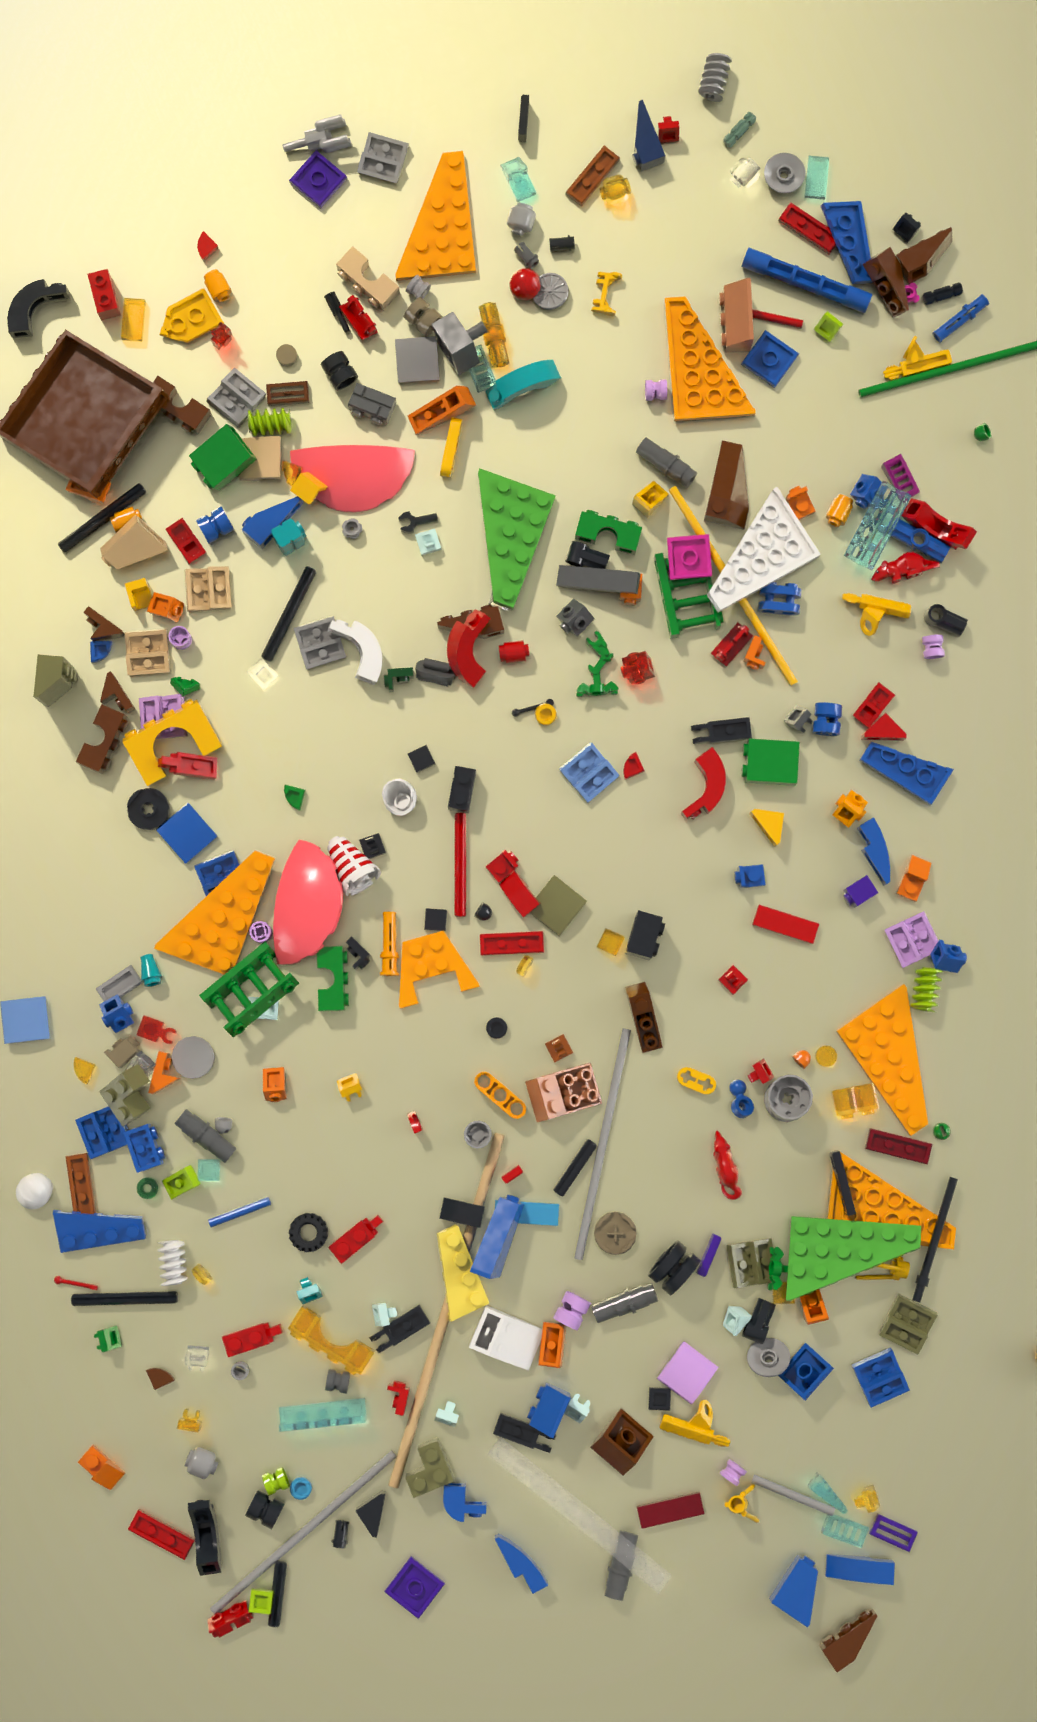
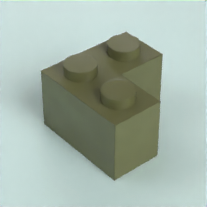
M139 1064L122 1072L99 1091L123 1127L142 1116L151 1108L139 1091L150 1082Z
M437 1437L418 1445L417 1450L424 1467L407 1473L405 1477L413 1498L454 1482L453 1473L439 1438Z

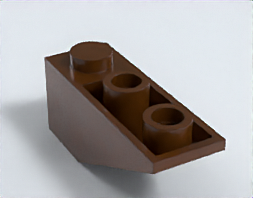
M951 227L939 231L936 235L926 240H921L918 244L904 249L896 255L901 264L903 277L908 284L927 276L952 243Z
M891 247L863 263V266L892 317L895 318L907 312L909 306L901 264Z
M490 604L481 607L480 611L491 619L477 637L486 639L504 634L498 606L493 607ZM473 610L461 612V616L454 618L452 615L440 618L441 621L437 622L438 629L451 631L456 621L464 624L468 615Z
M642 982L625 987L642 1053L663 1048L646 983Z
M873 1609L863 1611L852 1624L851 1622L844 1624L840 1628L839 1633L834 1636L831 1634L822 1640L823 1644L820 1645V1648L836 1672H839L855 1661L877 1618V1614Z

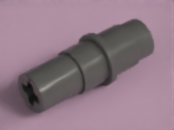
M647 437L643 439L636 450L638 455L660 470L663 476L670 477L686 488L691 485L697 475L695 470L679 459V455H673Z
M186 1109L175 1122V1125L193 1139V1143H198L205 1150L210 1151L226 1163L236 1150V1147L209 1126L210 1123L208 1121L207 1123L204 1122L197 1115L192 1114Z
M650 1283L631 1290L627 1288L623 1293L591 1305L597 1323L631 1312L634 1314L636 1310L658 1302L653 1284Z
M622 1530L619 1532L615 1553H613L611 1565L607 1569L609 1574L604 1596L623 1601L629 1578L633 1574L631 1569L638 1539L637 1534Z

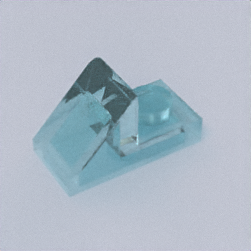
M520 157L500 165L517 202L536 195L534 186L527 173L528 168Z

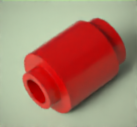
M521 640L505 642L504 645H499L500 661H506V663L526 661V657H529L528 644H524V641Z

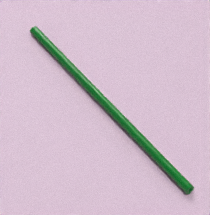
M1037 341L858 390L861 398L1036 350Z

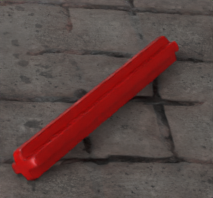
M455 813L454 915L456 917L466 916L465 813Z

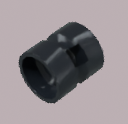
M344 351L331 354L320 364L325 374L331 376L329 380L337 391L348 387L358 378L353 366H348L349 361Z
M258 1490L245 1516L254 1521L260 1519L262 1525L272 1530L285 1503L275 1498L269 1500V1495Z

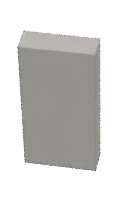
M129 965L97 987L96 991L103 1001H106L117 994L120 998L143 982H141V978L133 966Z

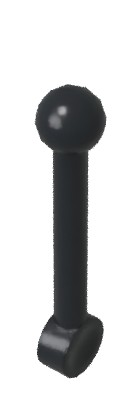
M548 699L546 702H544L552 706L554 705V701L552 699ZM541 704L519 710L513 709L512 715L517 717L520 713L535 710Z

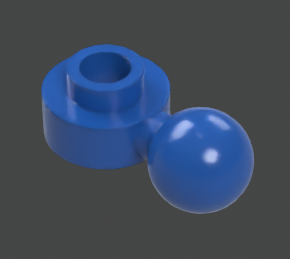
M739 1079L732 1081L729 1089L736 1096V1099L731 1104L732 1112L738 1118H746L752 1114L754 1104L749 1097L744 1096L746 1084Z

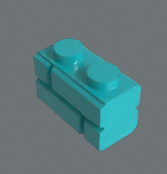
M290 518L283 522L282 526L278 525L271 530L276 544L285 556L294 552V549L297 550L305 545L304 538L306 534L299 521L295 523Z

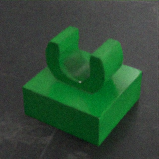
M117 1325L99 1330L94 1335V1338H99L100 1343L96 1347L102 1352L122 1347Z

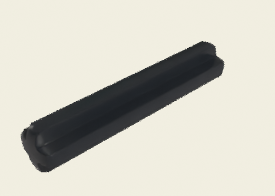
M589 1139L584 1142L554 1187L553 1191L562 1197L565 1195L596 1149V1143Z
M277 1561L274 1567L272 1609L268 1619V1626L270 1627L280 1626L287 1563L284 1561Z

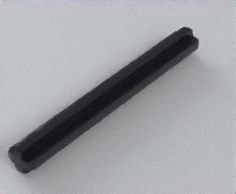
M138 483L58 542V546L64 553L108 522L110 517L114 516V513L124 510L143 496L146 490Z
M309 566L305 567L261 655L264 660L269 662L273 660L316 574L315 569Z
M176 1291L73 1294L71 1297L72 1306L171 1304L178 1302V1293Z

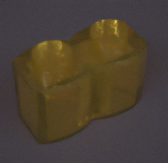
M874 1083L831 1091L835 1115L841 1116V1119L853 1118V1113L862 1112V1116L874 1114V1109L879 1108Z

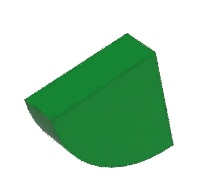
M174 677L170 681V684L182 697L200 689V683L194 679L190 681L181 679V677Z
M285 785L284 793L288 803L293 808L301 810L306 790Z

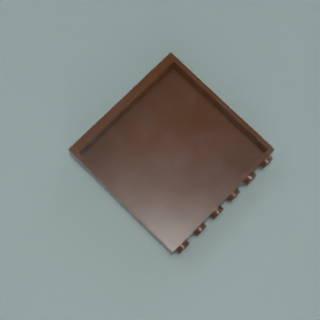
M65 329L58 336L53 348L46 353L39 368L35 369L30 381L21 389L16 401L9 406L4 418L0 420V437L98 499L169 396L163 388Z

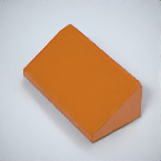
M543 1322L538 1365L554 1368L562 1367L566 1325Z

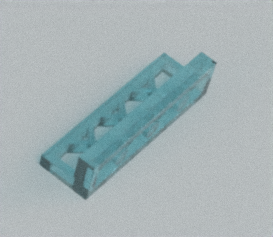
M882 481L844 556L862 567L873 570L911 495L895 488L886 481ZM889 489L890 493L884 500V494L886 490ZM879 508V514L874 518V513ZM869 527V533L864 537V532ZM859 546V552L856 555V557H854L853 553L856 547Z
M365 1398L279 1407V1432L366 1423L367 1421Z

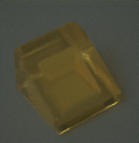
M605 928L597 948L616 956L625 937Z

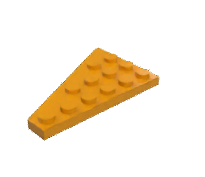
M840 1152L856 1214L850 1216L845 1214L832 1167L827 1219L921 1226V1246H929L938 1216ZM946 1221L938 1248L954 1249L956 1228Z

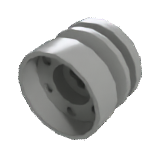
M785 1075L779 1077L768 1086L764 1096V1104L771 1117L778 1121L791 1122L801 1118L809 1111L812 1105L813 1094L811 1087L804 1079L796 1075ZM784 1094L787 1097L791 1096L790 1105L787 1102L783 1103Z

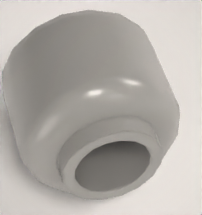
M517 203V205L511 207L507 226L512 229V233L523 236L524 233L532 231L536 218L533 207L525 203Z
M197 1447L195 1450H190L184 1466L187 1467L189 1474L206 1479L209 1474L214 1475L218 1462L215 1461V1453Z

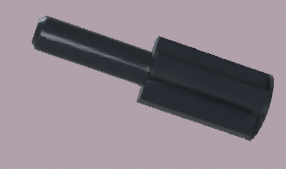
M335 291L326 294L324 298L333 316H337L344 332H349V326L342 314L343 312L339 308L341 304Z

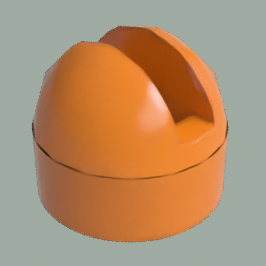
M800 1050L792 1056L794 1061L803 1069L811 1061L809 1052L805 1050Z

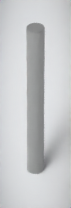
M755 1474L751 1482L830 1516L834 1514L835 1508Z

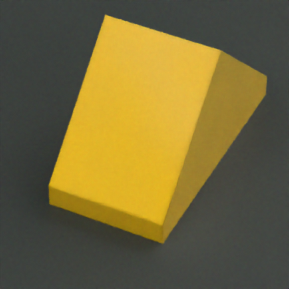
M652 481L634 496L632 505L648 518L667 498L669 493L655 481Z
M760 809L752 810L749 813L773 846H777L781 840L784 813Z

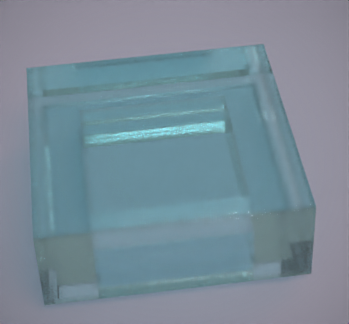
M198 1159V1181H220V1159Z

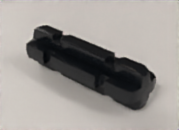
M958 282L952 284L951 287L949 285L936 289L934 292H926L922 296L925 305H928L934 301L938 302L951 298L953 295H961L963 287Z

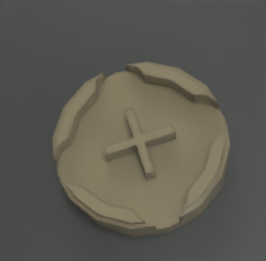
M611 1212L602 1216L596 1223L594 1230L595 1241L600 1249L613 1255L624 1254L630 1250L635 1243L637 1234L635 1224L631 1218L620 1212Z

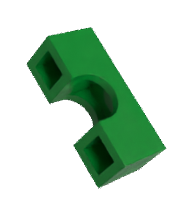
M592 510L581 512L575 540L595 545L597 536L601 532L609 531L617 539L615 550L635 555L642 527L637 522L627 521L625 523L618 521L619 518L615 516H599L598 512Z
M343 946L323 947L317 953V968L329 969L335 977L334 983L330 988L318 989V1011H345V1006H349V993H345V985H348V972H344V964H348V951H344Z

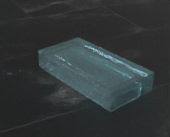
M808 156L805 198L825 200L829 157Z

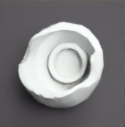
M393 779L387 782L383 788L382 796L385 807L392 814L403 816L414 809L417 795L414 787L409 782L402 779Z
M32 1173L25 1176L17 1185V1200L27 1209L43 1207L52 1194L53 1185L51 1180L42 1173Z

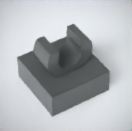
M796 705L784 722L789 727L805 733L806 730L803 728L805 722L813 723L812 719L809 718L812 714L807 709Z

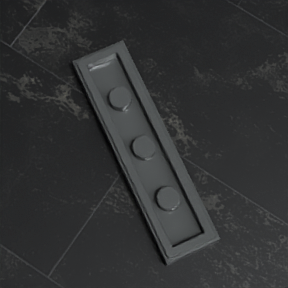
M559 565L556 586L638 594L640 573Z

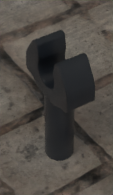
M408 511L398 518L399 521L409 520L411 522L409 526L400 528L401 532L407 534L414 533L417 525L438 521L437 513L414 517Z

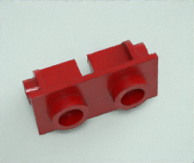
M352 295L347 299V303L339 306L361 340L378 333L375 327L376 324L363 311L364 308L360 304L358 297L355 298Z
M737 622L711 654L727 667L754 635L749 632L750 629L743 624L742 626Z
M247 1600L236 1603L231 1608L221 1613H216L207 1620L209 1633H212L214 1638L217 1636L220 1638L233 1631L232 1623L237 1628L250 1623L254 1616L252 1612L248 1611Z

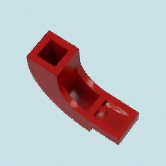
M911 498L901 514L910 525L917 529H924L930 536L947 544L951 549L956 550L958 547L967 549L977 533L973 527L958 524L944 518L925 501Z
M476 609L468 615L464 624L456 621L447 643V658L452 671L463 683L473 688L486 672L474 658L473 645L479 633L491 619L485 613Z
M713 747L694 761L704 775L706 787L704 794L681 812L685 820L689 817L692 820L702 813L701 808L709 814L723 795L726 784L725 768Z

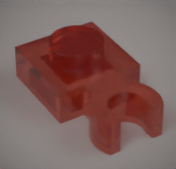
M222 322L218 324L219 327L215 331H211L213 336L211 342L218 350L222 346L226 347L232 340L231 329Z
M143 1015L136 1035L154 1042H158L159 1037H161L165 1043L173 1044V1041L167 1039V1034L169 1032L177 1033V1030L173 1028L163 1029L164 1022Z

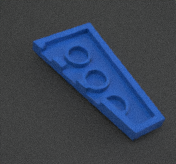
M861 201L823 203L821 209L852 284L872 283L870 276L863 266V263L868 261L871 256Z
M874 742L869 744L859 760L929 805H932L954 770L937 765V763L916 758V756L898 752L895 749Z
M53 1210L61 1253L146 1239L142 1216L114 1214L113 1216L103 1215V1213L85 1214L77 1211H72L71 1213Z

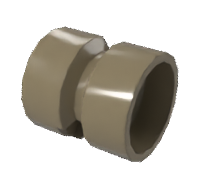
M419 297L408 307L403 317L411 325H417V330L427 337L433 332L432 323L443 318V316L434 308L429 309L430 304L422 297Z

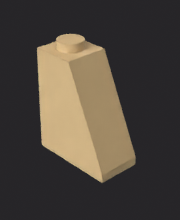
M135 514L100 548L101 559L108 566L112 565L116 569H120L165 552L167 545L165 540Z

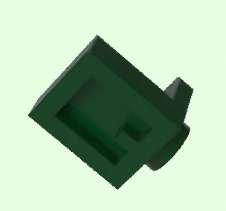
M413 667L387 669L388 675H384V685L389 687V692H394L393 680H397V683L410 682V679H414Z

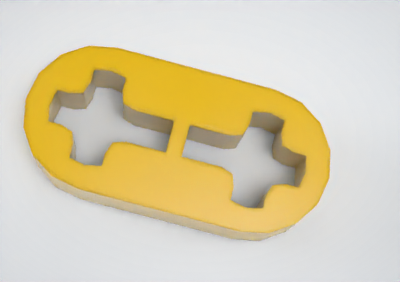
M685 1067L677 1073L679 1084L702 1094H711L716 1088V1081L713 1077L695 1069ZM689 1071L690 1076L696 1078L695 1082L687 1080L684 1083L681 1074ZM706 1079H709L712 1088H707L704 1091L703 1086L697 1082L698 1080L706 1081Z

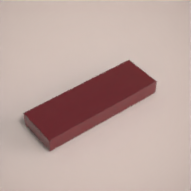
M869 1128L865 1149L928 1165L932 1144Z
M700 1492L636 1506L642 1529L705 1514Z

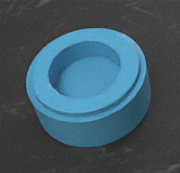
M305 1477L295 1478L290 1485L291 1495L298 1500L306 1499L312 1491L311 1482Z

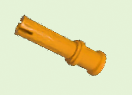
M383 912V952L380 954V958H382L380 976H399V972H397V958H399V954L396 952V912Z

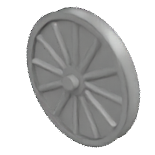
M546 273L539 276L541 288L536 297L533 298L536 305L546 310L560 307L566 301L569 292L565 279L556 273Z

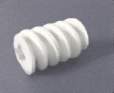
M169 1240L157 1242L158 1244H163V1247L158 1249V1252L164 1253V1256L158 1258V1260L165 1262L159 1269L166 1270V1273L160 1275V1278L167 1279L161 1286L182 1284L183 1281L188 1279L186 1275L181 1274L187 1271V1268L180 1266L186 1262L185 1258L180 1257L185 1254V1250L179 1249V1247L185 1245L184 1241Z

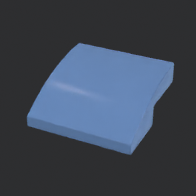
M591 742L559 768L560 772L586 802L591 801L620 776Z
M45 996L0 1002L4 1044L50 1039Z

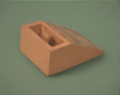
M591 1063L525 1081L537 1122L602 1104Z

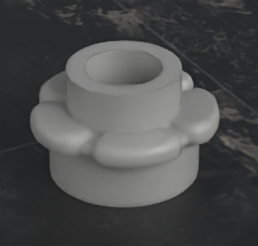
M351 518L342 524V533L347 538L355 539L362 532V525L358 523L357 519Z

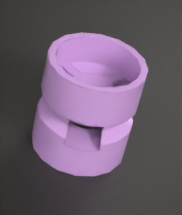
M566 1291L561 1301L563 1306L558 1307L553 1318L578 1331L583 1321L581 1316L587 1313L591 1303L572 1292Z

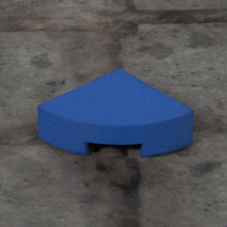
M112 641L90 642L91 663L100 662L108 656L112 648Z

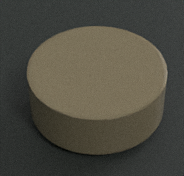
M283 344L277 349L276 357L281 365L291 366L297 360V352L292 345Z

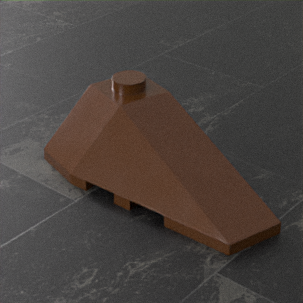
M722 440L704 521L744 530L749 512L743 446Z

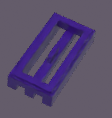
M712 1233L696 1273L703 1277L707 1275L721 1242L720 1236Z
M878 1513L872 1524L873 1527L869 1531L870 1535L910 1552L918 1533L916 1530ZM880 1521L886 1522L912 1535L908 1537L879 1523ZM877 1528H879L905 1541H908V1544H902L894 1539H891L885 1535L876 1532Z

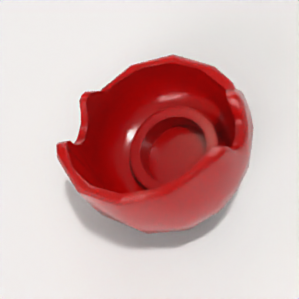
M529 268L519 269L514 272L509 283L512 295L519 300H531L536 297L541 288L539 275Z

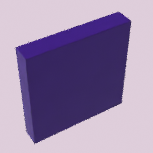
M315 150L290 178L289 183L321 209L347 180V176Z
M410 1556L384 1592L419 1619L445 1585V1582L414 1557Z

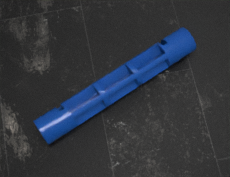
M748 247L741 266L761 275H767L786 282L788 285H794L813 292L817 296L821 295L842 303V305L862 313L866 312L872 297V293L802 269L798 265L794 266L778 260L771 255Z

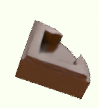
M160 1368L146 1370L154 1390L175 1381L171 1373Z

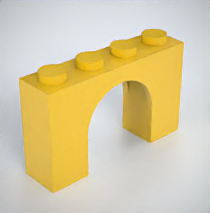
M189 699L181 704L182 708L176 711L173 709L168 710L162 714L163 718L157 721L152 719L143 724L144 728L138 731L133 729L124 734L125 738L122 739V742L147 786L166 777L164 769L158 767V758L153 750L155 738L164 729L179 727L188 731L194 738L203 756L222 747L198 700L192 701V699Z

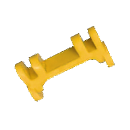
M598 272V277L605 278L597 279L596 281L597 285L603 286L601 299H593L592 304L600 307H592L591 311L615 316L616 311L609 307L606 298L608 287L614 281L622 279V274L618 272Z

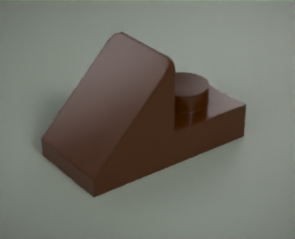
M88 606L83 612L88 617L86 619L88 623L95 628L99 625L90 638L92 641L121 638L125 635L120 628Z
M111 671L108 672L100 702L104 705L117 697L115 702L120 710L125 709L128 713H131L135 710L134 705L115 675Z

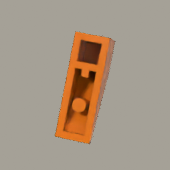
M455 386L409 414L408 419L415 434H420L451 420L452 417L455 418L476 406L468 387Z

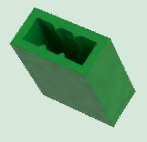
M225 424L189 455L193 461L191 462L192 467L198 473L201 472L205 477L203 479L205 484L210 489L214 488L219 491L257 460L236 430L228 424Z
M749 738L747 744H743V756H746V765H742L741 776L745 777V783L795 786L798 780L800 742Z

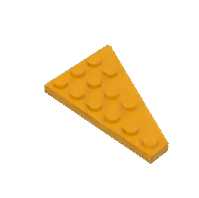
M463 151L442 153L396 271V281L412 280L416 275H419L422 279L476 273Z
M685 296L665 298L674 421L755 416V408L750 404L744 390L739 386V382L731 369L726 365L721 353L717 350L710 335L700 323Z
M255 850L157 942L154 949L221 974H226L237 965L275 857Z
M902 984L836 1032L909 1136H912L928 1125L907 987L905 984Z

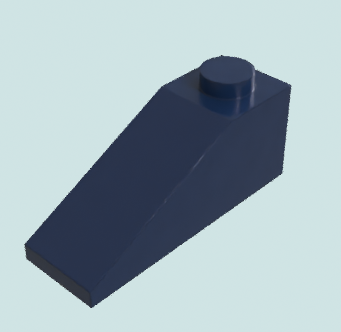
M640 100L632 158L635 165H639L642 172L663 164L666 155L643 100Z

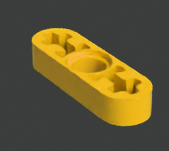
M451 418L440 476L451 477L462 419Z

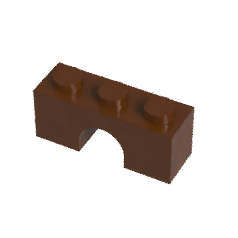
M157 375L153 383L163 388L169 396L160 409L164 412L163 416L171 422L176 420L181 423V428L191 434L193 431L198 435L212 415L210 409L193 398L184 407L174 406L172 401L177 394L175 386Z
M101 704L93 724L104 730L105 738L97 746L84 743L76 763L100 774H103L104 770L107 771L111 764V759H109L112 751L115 752L119 746L120 740L118 738L120 733H124L128 726V717L119 711Z

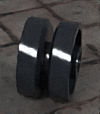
M678 1240L664 1251L648 1273V1276L656 1283L667 1276L662 1284V1289L670 1296L686 1282L701 1262L693 1253L686 1255L681 1260L686 1252V1247Z

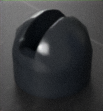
M482 902L474 917L483 921L488 920L492 915L490 906Z

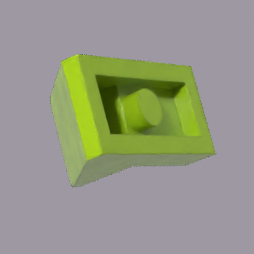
M191 1165L162 1180L171 1200L200 1185V1181Z

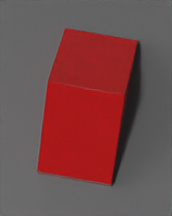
M887 713L880 717L861 736V740L904 741L907 738V734Z

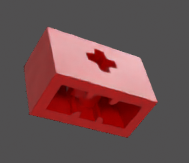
M108 269L88 273L97 314L101 321L121 316L112 277Z

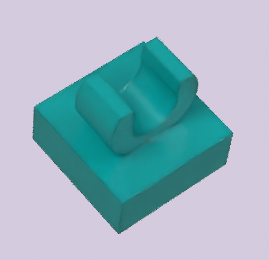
M308 1277L300 1280L303 1289L296 1292L302 1304L323 1297L317 1284L312 1285Z

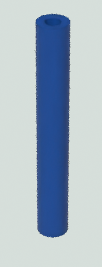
M269 1197L208 1219L209 1225L214 1227L271 1205Z

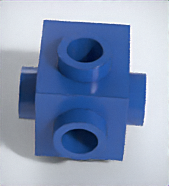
M862 474L850 495L856 500L855 504L863 509L867 507L876 509L888 488L877 476Z
M118 994L99 1004L103 1013L101 1018L107 1028L111 1026L115 1033L134 1023L131 1016L134 1012L128 1002L124 1004Z

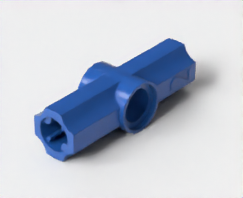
M895 517L886 533L908 545L911 550L921 552L941 564L951 548L930 536L924 529H917ZM919 536L923 538L924 543L916 544L913 538Z

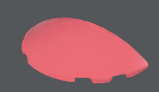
M372 445L321 446L290 451V459L297 478L300 473L309 472L327 486L326 490L319 491L314 500L320 501L330 509L353 513L377 508L379 504L387 499H392L402 489L403 483L411 473L415 450Z
M298 840L282 872L276 895L273 939L276 960L279 965L300 963L301 959L318 953L324 947L322 943L327 936L334 933L342 911L343 888L342 883L338 881L335 872L337 867L330 856L325 855L319 846L304 840Z

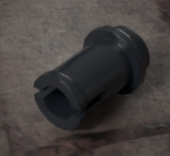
M574 236L549 238L550 252L558 250H569L570 252L571 249H575Z
M336 1520L334 1539L331 1542L335 1548H346V1544H348L346 1540L349 1521Z

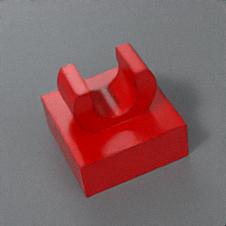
M671 116L663 117V122L658 123L660 143L679 141V121H672Z
M732 965L718 981L734 995L748 979Z
M764 1058L752 1065L755 1071L747 1075L751 1083L760 1078L762 1084L774 1078Z

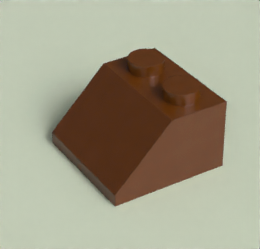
M620 1409L600 1432L590 1448L624 1476L636 1465L654 1436L623 1409Z

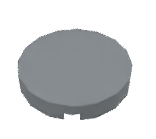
M196 1036L185 1037L180 1040L173 1048L171 1056L175 1070L183 1077L191 1079L206 1075L213 1067L215 1059L210 1043Z

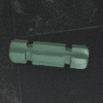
M747 112L744 118L724 137V144L732 147L736 140H739L749 129L748 127L753 125L756 121V116L751 112Z

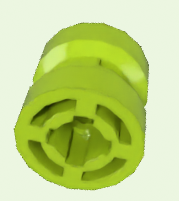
M283 1467L277 1469L275 1473L262 1475L263 1483L269 1496L275 1494L279 1489L285 1490L290 1488L288 1477Z

